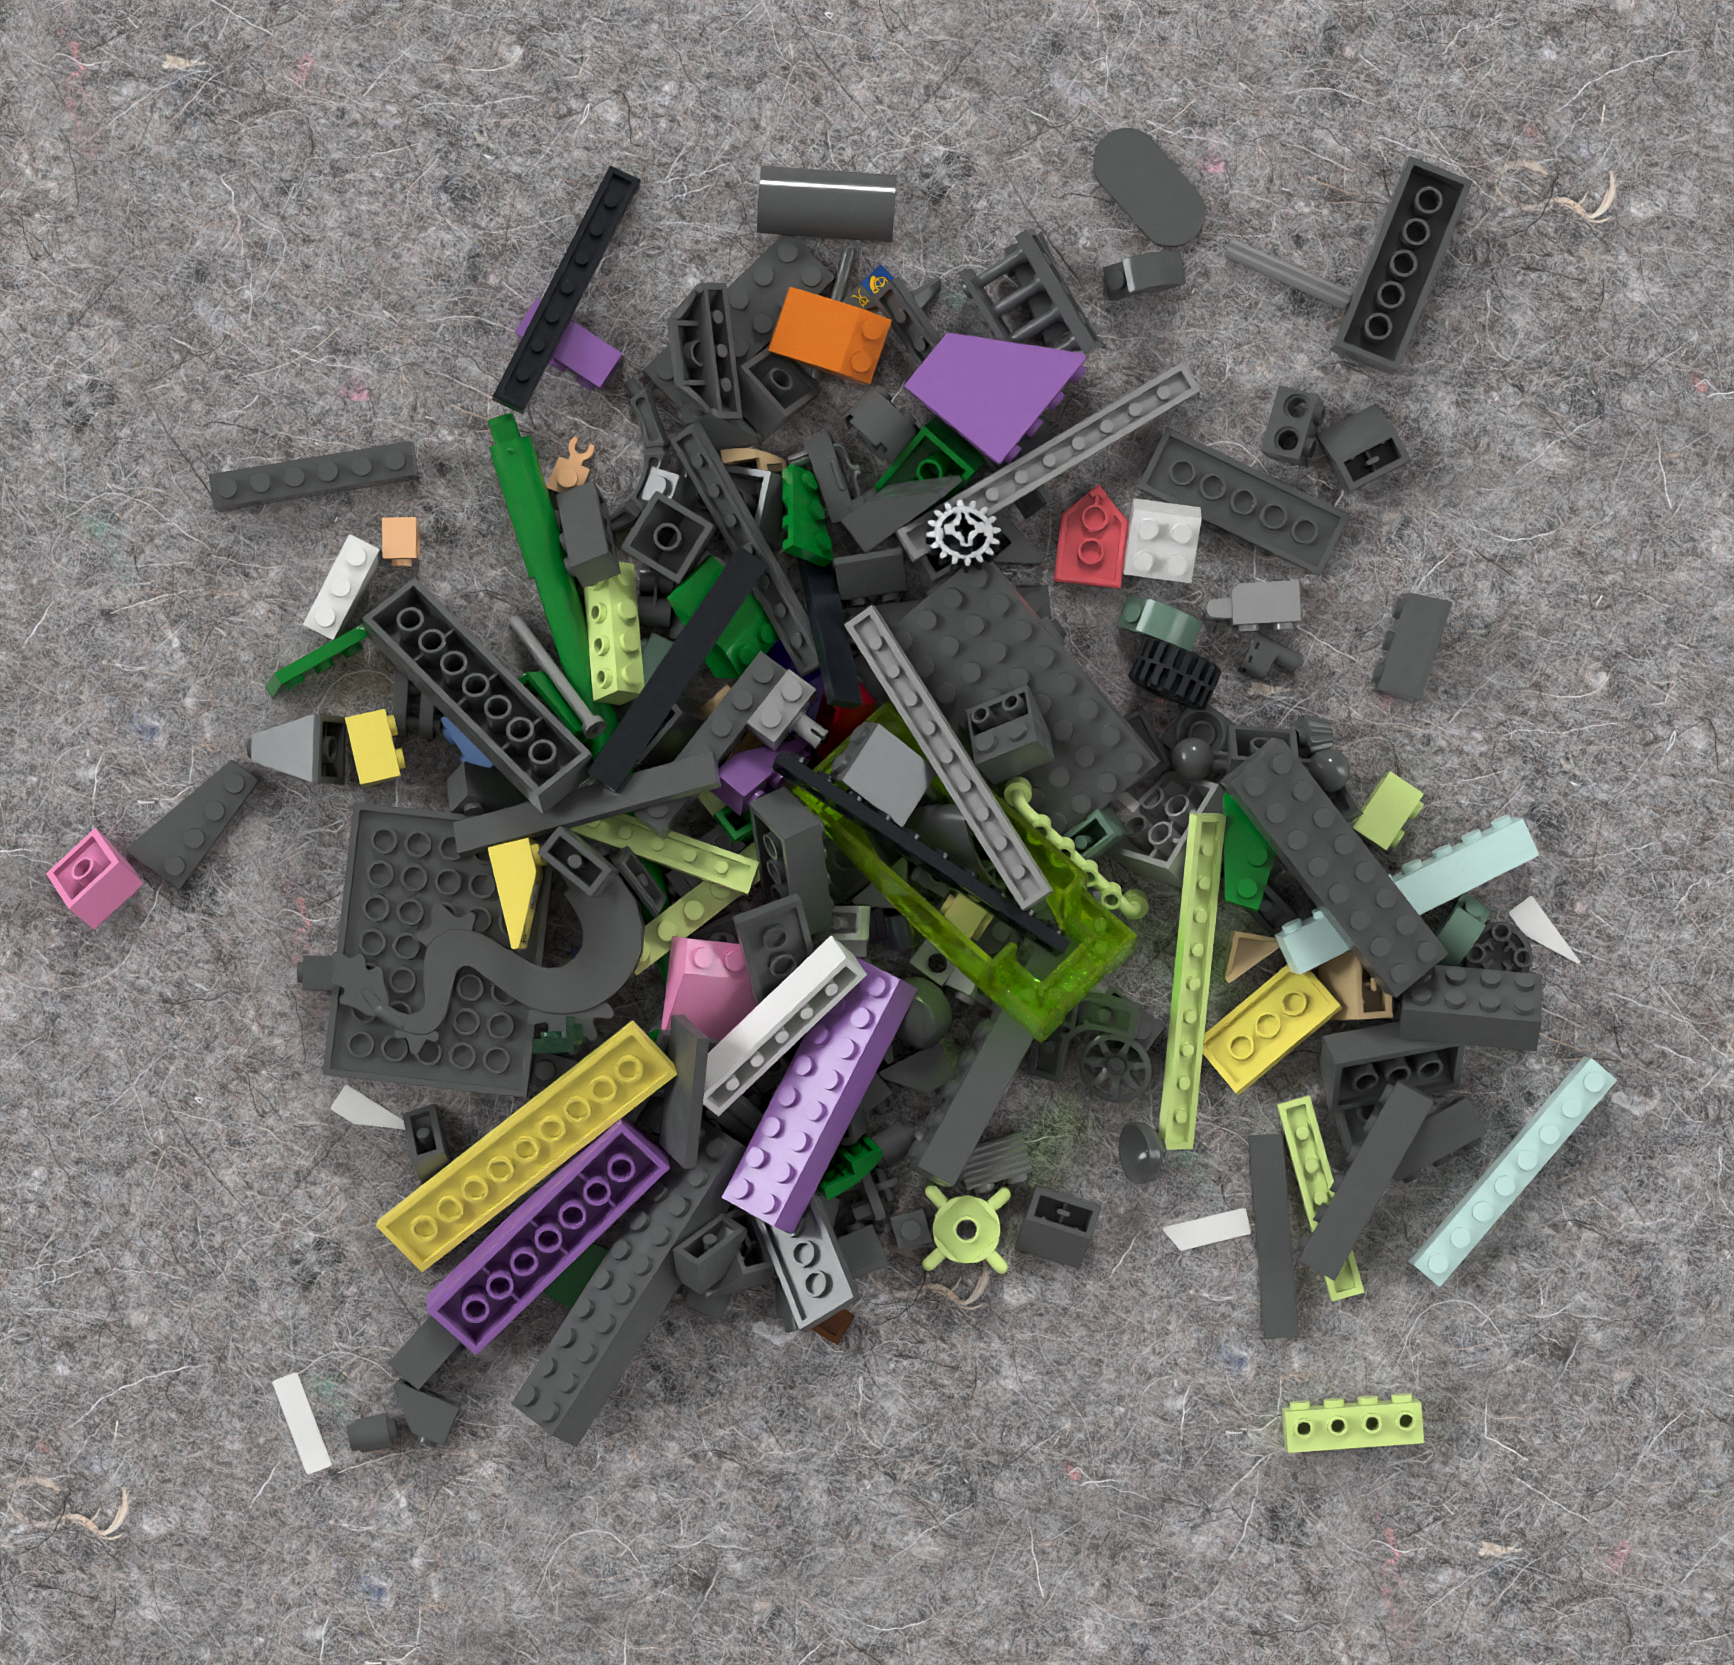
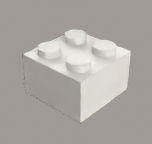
M1133 498L1123 565L1124 574L1191 583L1202 519L1201 507Z

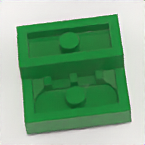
M865 1133L859 1138L858 1142L852 1145H838L816 1189L827 1200L846 1191L877 1165L884 1156L882 1149Z

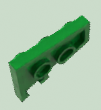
M792 464L782 469V500L788 508V515L783 517V528L788 530V539L783 541V551L825 567L833 563L834 560L831 551L832 541L827 534L824 522L825 512L820 504L817 493L818 483L812 472Z

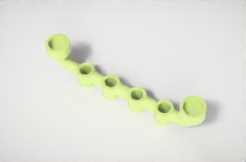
M1023 777L1009 779L1005 785V800L1008 804L1014 806L1018 814L1031 826V837L1038 842L1047 841L1054 848V859L1058 863L1063 865L1070 863L1078 871L1077 879L1082 886H1094L1101 893V903L1106 909H1118L1130 919L1144 917L1149 909L1147 894L1139 889H1131L1122 895L1120 885L1115 882H1108L1098 872L1096 862L1085 860L1075 850V844L1072 839L1061 837L1051 827V820L1048 816L1038 815L1028 803L1032 796L1031 783ZM1042 826V827H1044L1045 829L1040 830V829H1037L1036 827ZM1066 849L1068 852H1061L1060 850ZM1084 872H1091L1092 874L1086 875ZM1113 894L1115 897H1108L1107 895Z

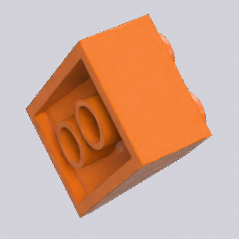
M789 287L767 351L859 386L869 385L892 320L856 306Z

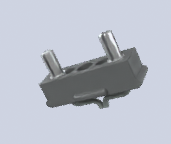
M822 430L821 435L804 440L807 450L788 456V462L796 460L789 463V465L794 464L798 466L811 461L826 504L823 507L824 512L828 511L825 513L824 519L830 517L832 524L837 525L843 523L841 520L851 513L847 507L861 497V491L857 482V476L861 474V470L858 464L853 465L851 463L845 446L835 443L832 433ZM837 448L841 449L847 466L850 469L856 470L852 474V483L856 491L855 499Z

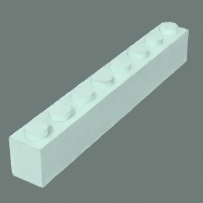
M1510 815L1501 816L1491 822V828L1483 832L1480 829L1471 831L1461 837L1463 842L1453 847L1450 844L1438 847L1431 852L1432 857L1422 862L1420 859L1410 861L1401 867L1402 872L1392 877L1391 874L1388 875L1417 913L1421 915L1539 856L1524 819L1510 817ZM1319 908L1312 911L1313 916L1304 921L1298 918L1287 922L1282 926L1283 931L1274 935L1289 969L1293 973L1301 975L1351 950Z
M1584 1056L1408 1262L1431 1282L1440 1287L1614 1085L1617 1079L1592 1058Z

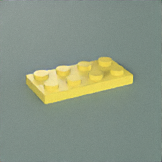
M1287 964L1204 1034L1203 1055L1239 1096L1343 1008L1311 970L1299 975L1291 972Z

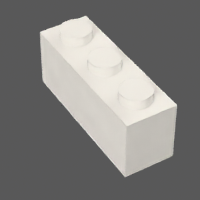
M349 534L303 625L332 640L343 635L383 556L382 550Z

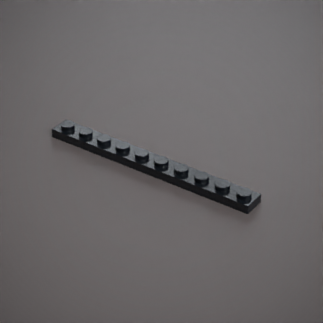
M781 751L774 759L769 768L1053 956L1057 957L1063 954L1068 948L1071 941L1063 937L1065 932L1051 923L1045 925L1035 918L1036 913L1032 909L1023 911L1019 905L1016 906L1006 899L1008 895L1002 889L994 885L986 886L978 880L979 875L965 866L959 868L950 862L951 857L937 847L930 849L921 843L922 838L916 832L908 828L902 830L892 823L893 818L880 809L873 811L863 804L864 799L851 790H846L845 792L834 785L835 780L827 773L820 770L816 773L805 766L807 762L800 755L789 751L788 754Z

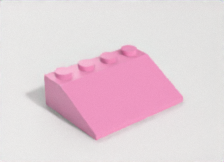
M672 936L661 1029L670 1031L671 1016L684 1015L707 1037L722 1040L757 1007L740 944Z

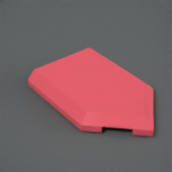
M1099 484L1061 514L1053 580L1055 582L1121 589L1129 521L1118 510Z

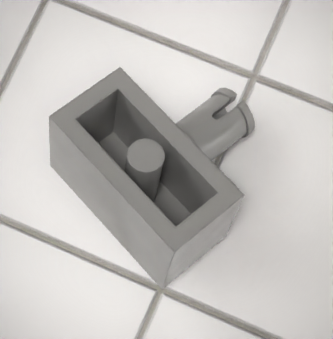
M788 669L747 721L748 732L774 752L792 731L813 745L815 749L820 747L822 744L821 740L824 741L829 734L827 729L825 730L805 715L817 699L816 689L790 669Z

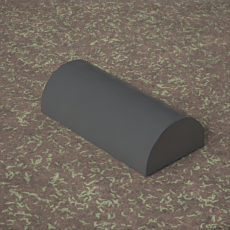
M761 166L757 233L892 242L897 175Z

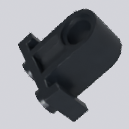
M934 899L907 902L904 909L870 908L869 930L872 944L887 940L890 950H905L921 945L922 935L939 934Z

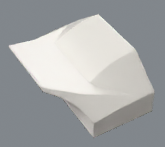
M834 906L832 910L833 925L811 935V939L825 942L830 936H833L851 951L854 956L867 957L866 943L869 938L870 906Z

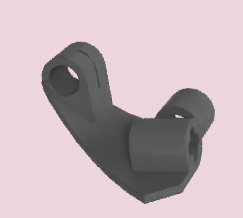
M942 799L920 801L904 826L899 827L902 830L908 828L916 832L922 838L920 842L930 849L937 847L946 852L951 857L949 861L959 868L965 866L979 875L978 880L986 886L994 885L1003 891L1008 888L992 861H980L971 838L975 834L956 804H944Z

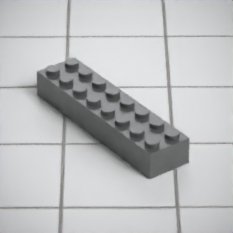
M415 577L362 618L368 638L542 814L590 777L586 772L593 763L591 752Z
M1271 738L1220 781L1385 994L1398 997L1449 954L1283 739Z
M1064 935L1063 937L1071 941L1063 954L1055 957L1028 938H1023L1019 949L1023 950L1017 962L1012 961L1004 977L1007 980L1001 992L996 991L987 1007L991 1012L985 1021L980 1020L971 1035V1038L975 1040L969 1051L964 1050L956 1062L955 1068L959 1069L956 1074L957 1076L953 1081L948 1080L939 1094V1098L943 1099L939 1108L936 1111L932 1109L923 1124V1128L926 1129L925 1134L920 1141L916 1139L910 1147L906 1156L910 1159L907 1168L941 1187H952L955 1185L1084 946L1083 944Z

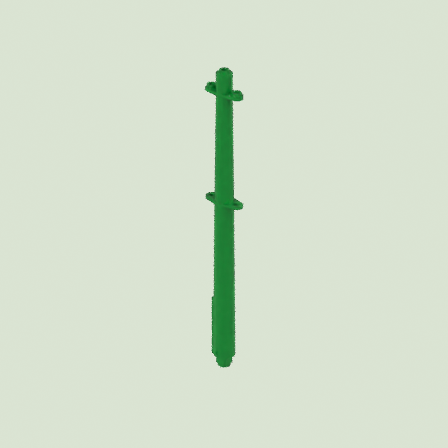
M514 413L504 414L488 420L495 444L489 447L490 455L529 579L535 580L565 677L594 716H601L606 723V728L602 734L586 741L594 761L618 726V721L612 704L593 701L586 615L575 579L570 577L564 563V558L568 556L559 538V534H561L532 437H521ZM634 811L624 813L626 815L635 817ZM637 857L667 896L659 913L660 915L672 905L661 865ZM638 897L646 926L656 917L651 914ZM670 950L657 960L665 987L667 984ZM660 1029L645 1034L656 1043Z

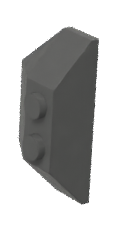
M698 283L667 319L675 388L713 420L743 419L727 283Z

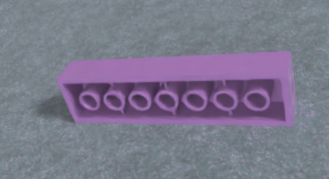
M856 956L855 958L867 975L805 1034L722 1196L723 1199L771 1226L791 1234L794 1233L918 991V988Z
M624 1115L565 1161L426 1296L427 1312L477 1355L670 1169L667 1154Z

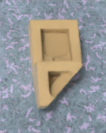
M748 448L720 450L723 465L735 466L757 462L758 470L771 471L773 473L780 472L787 467L785 459L761 450Z

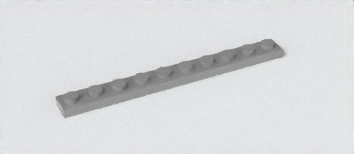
M1181 362L946 502L952 507H956L958 499H961L964 506L969 507L972 500L976 501L975 509L980 510L985 506L988 508V518L1196 395L1201 390L1185 363ZM944 503L895 532L912 562L929 553L931 545L925 543L926 533H928L926 531L928 520H932L935 510L943 513Z
M871 605L844 624L1020 908L1023 911H1027L1054 892L877 608Z

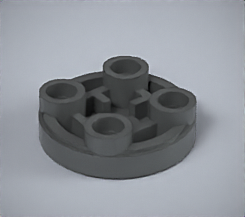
M1489 922L1484 924L1486 926L1481 935L1463 958L1464 966L1467 968L1528 973L1534 959L1531 945L1526 935L1516 926L1506 922Z

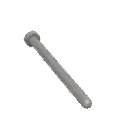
M516 615L511 617L510 626L583 723L581 731L586 738L593 739L602 734L606 728V723L602 717L594 716L523 619Z

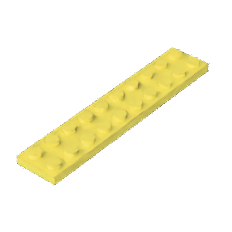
M632 1020L379 1218L376 1227L421 1272H424L675 1077L678 1073L674 1063Z

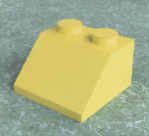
M381 709L345 717L362 788L400 778V769L406 768L402 748H394L392 736L398 735L394 715L387 716L386 710Z

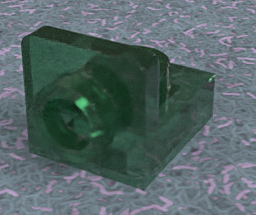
M567 1016V1037L562 1038V1031L541 1032V1039H532L533 1053L578 1052V1044H583L584 1041L582 1023H577V1019L574 1016Z

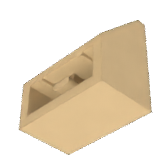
M1347 951L1317 966L1318 980L1343 1008L1329 1020L1393 1018L1392 996L1383 992L1352 951Z

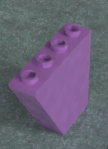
M947 332L905 383L904 389L1000 466L1003 461L1010 464L1022 449L1017 444L1025 434L1031 438L1040 428L1043 421L1039 417L1047 407L1053 411L1065 397L1061 390L1070 381L1075 385L1085 373L1087 368L1083 364L1087 357L1078 352Z

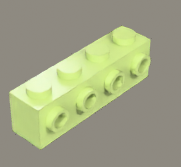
M619 562L621 574L584 588L593 701L622 705L635 699L644 687L634 564Z
M1411 1393L1392 1394V1400L1378 1401V1396L1357 1397L1358 1402L1344 1403L1343 1398L1324 1399V1405L1310 1406V1401L1306 1400L1290 1402V1407L1282 1408L1285 1450L1288 1453L1424 1443L1421 1402L1417 1398H1412Z

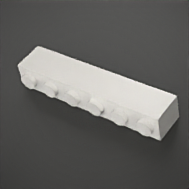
M830 936L708 1053L703 1105L720 1116L867 975L851 951L833 936Z

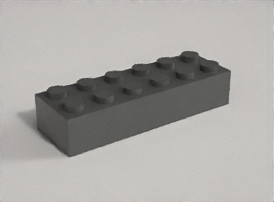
M1409 156L1404 163L1330 351L1392 376L1398 371L1472 186V180Z

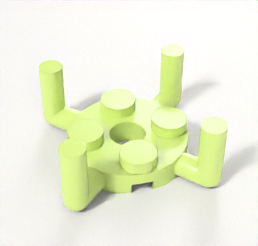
M928 1183L925 1186V1194L938 1208L932 1226L933 1238L937 1248L930 1254L923 1256V1268L931 1271L946 1257L951 1261L965 1264L976 1263L985 1259L997 1273L1004 1274L1008 1270L1007 1262L995 1251L1001 1232L1000 1221L996 1211L1010 1199L1011 1192L1007 1186L998 1187L996 1193L988 1201L968 1194L959 1195L948 1200L935 1183ZM963 1220H971L976 1225V1233L970 1239H963L957 1234V1225Z

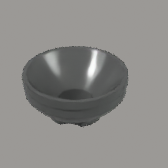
M1128 1123L1123 1127L1119 1138V1157L1126 1177L1134 1184H1144L1152 1181L1165 1164L1166 1144L1146 1123Z

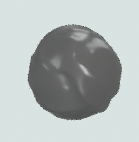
M908 977L903 981L918 988V991L895 1037L911 1048L930 1049L937 1045L950 1031L953 1023L950 1002L943 991L933 982L921 977Z

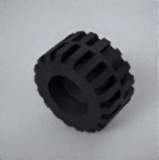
M1144 638L1128 673V677L1139 687L1169 701L1194 710H1206L1222 671L1213 662L1184 648L1157 638Z

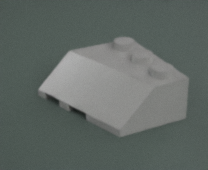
M1168 770L1140 798L1141 805L1128 818L1124 815L1120 820L1129 834L1104 854L1137 875L1182 888L1190 813L1223 814V793L1226 794V792L1219 784L1202 779L1197 781L1185 780L1178 776L1176 772Z

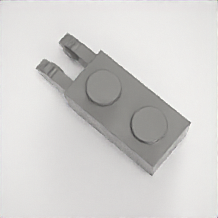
M1299 580L1238 583L1229 592V598H1218V600L1214 598V600L1208 601L1203 607L1204 615L1213 621L1214 619H1217V621L1230 620V627L1239 626V632L1259 631V625H1273V631L1292 630L1293 623L1301 621Z

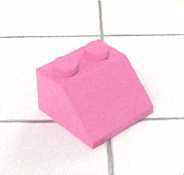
M96 828L46 873L67 907L93 929L107 920L124 901L133 896L137 889L144 884L131 864Z

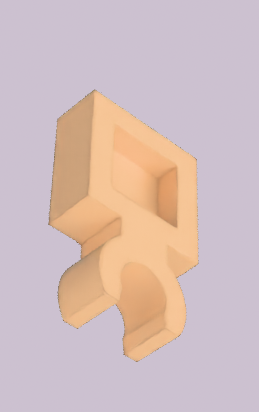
M573 437L568 446L570 457L568 460L560 456L558 457L546 485L547 489L560 494L585 484L591 470L584 467L583 464L593 457L595 446L590 444L587 452L579 454L576 452V445L579 439Z

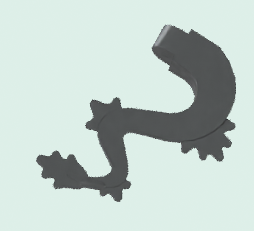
M558 871L570 888L563 894L579 916L583 929L581 949L573 960L562 967L544 968L529 962L486 935L474 932L476 915L473 912H469L463 917H456L444 905L437 903L433 908L431 926L424 931L415 933V938L428 948L425 952L423 964L425 1006L419 1012L407 1014L390 1007L383 969L377 966L372 970H368L366 958L360 953L350 958L342 952H334L331 958L336 970L330 977V983L344 988V993L339 997L341 1004L351 1006L366 1015L378 1017L395 1028L394 1036L397 1039L406 1038L411 1053L417 1055L421 1052L427 1040L437 1042L440 1039L436 1029L442 1024L447 1015L457 972L462 967L470 966L511 997L531 1007L532 1009L527 1017L529 1025L548 1023L549 1028L546 1038L548 1044H555L559 1039H562L568 1052L571 1055H576L583 1037H587L591 1041H595L598 1038L594 1019L597 1017L613 1018L614 1011L607 1000L616 995L629 982L638 966L643 953L645 933L641 903L620 873L615 876L599 898L587 895Z

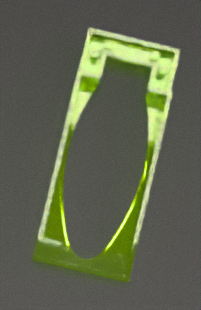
M888 700L865 721L879 723L930 763L896 707ZM850 736L813 771L817 773L820 770L829 775L832 771L833 761L838 755L844 753L850 744ZM936 774L930 785L952 799L941 779ZM796 785L792 789L794 797H800L805 808L812 815L816 814L820 818L825 833L867 879L953 965L1041 1044L1065 1021V1016L1109 972L1113 973L1136 950L1138 935L1087 892L1088 874L992 790L991 792L1054 891L1045 900L1052 910L1060 929L1079 944L1042 982L1038 981L1016 961L1017 944L1009 942L992 959L878 858L862 828Z

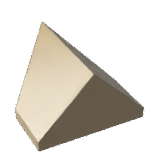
M1229 931L1222 979L1225 983H1231L1280 948L1276 938Z

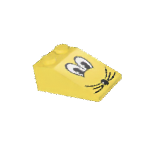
M530 838L488 847L511 948L514 950H522L527 947L543 878L542 866L547 865V861L538 854L543 845L536 844V840Z

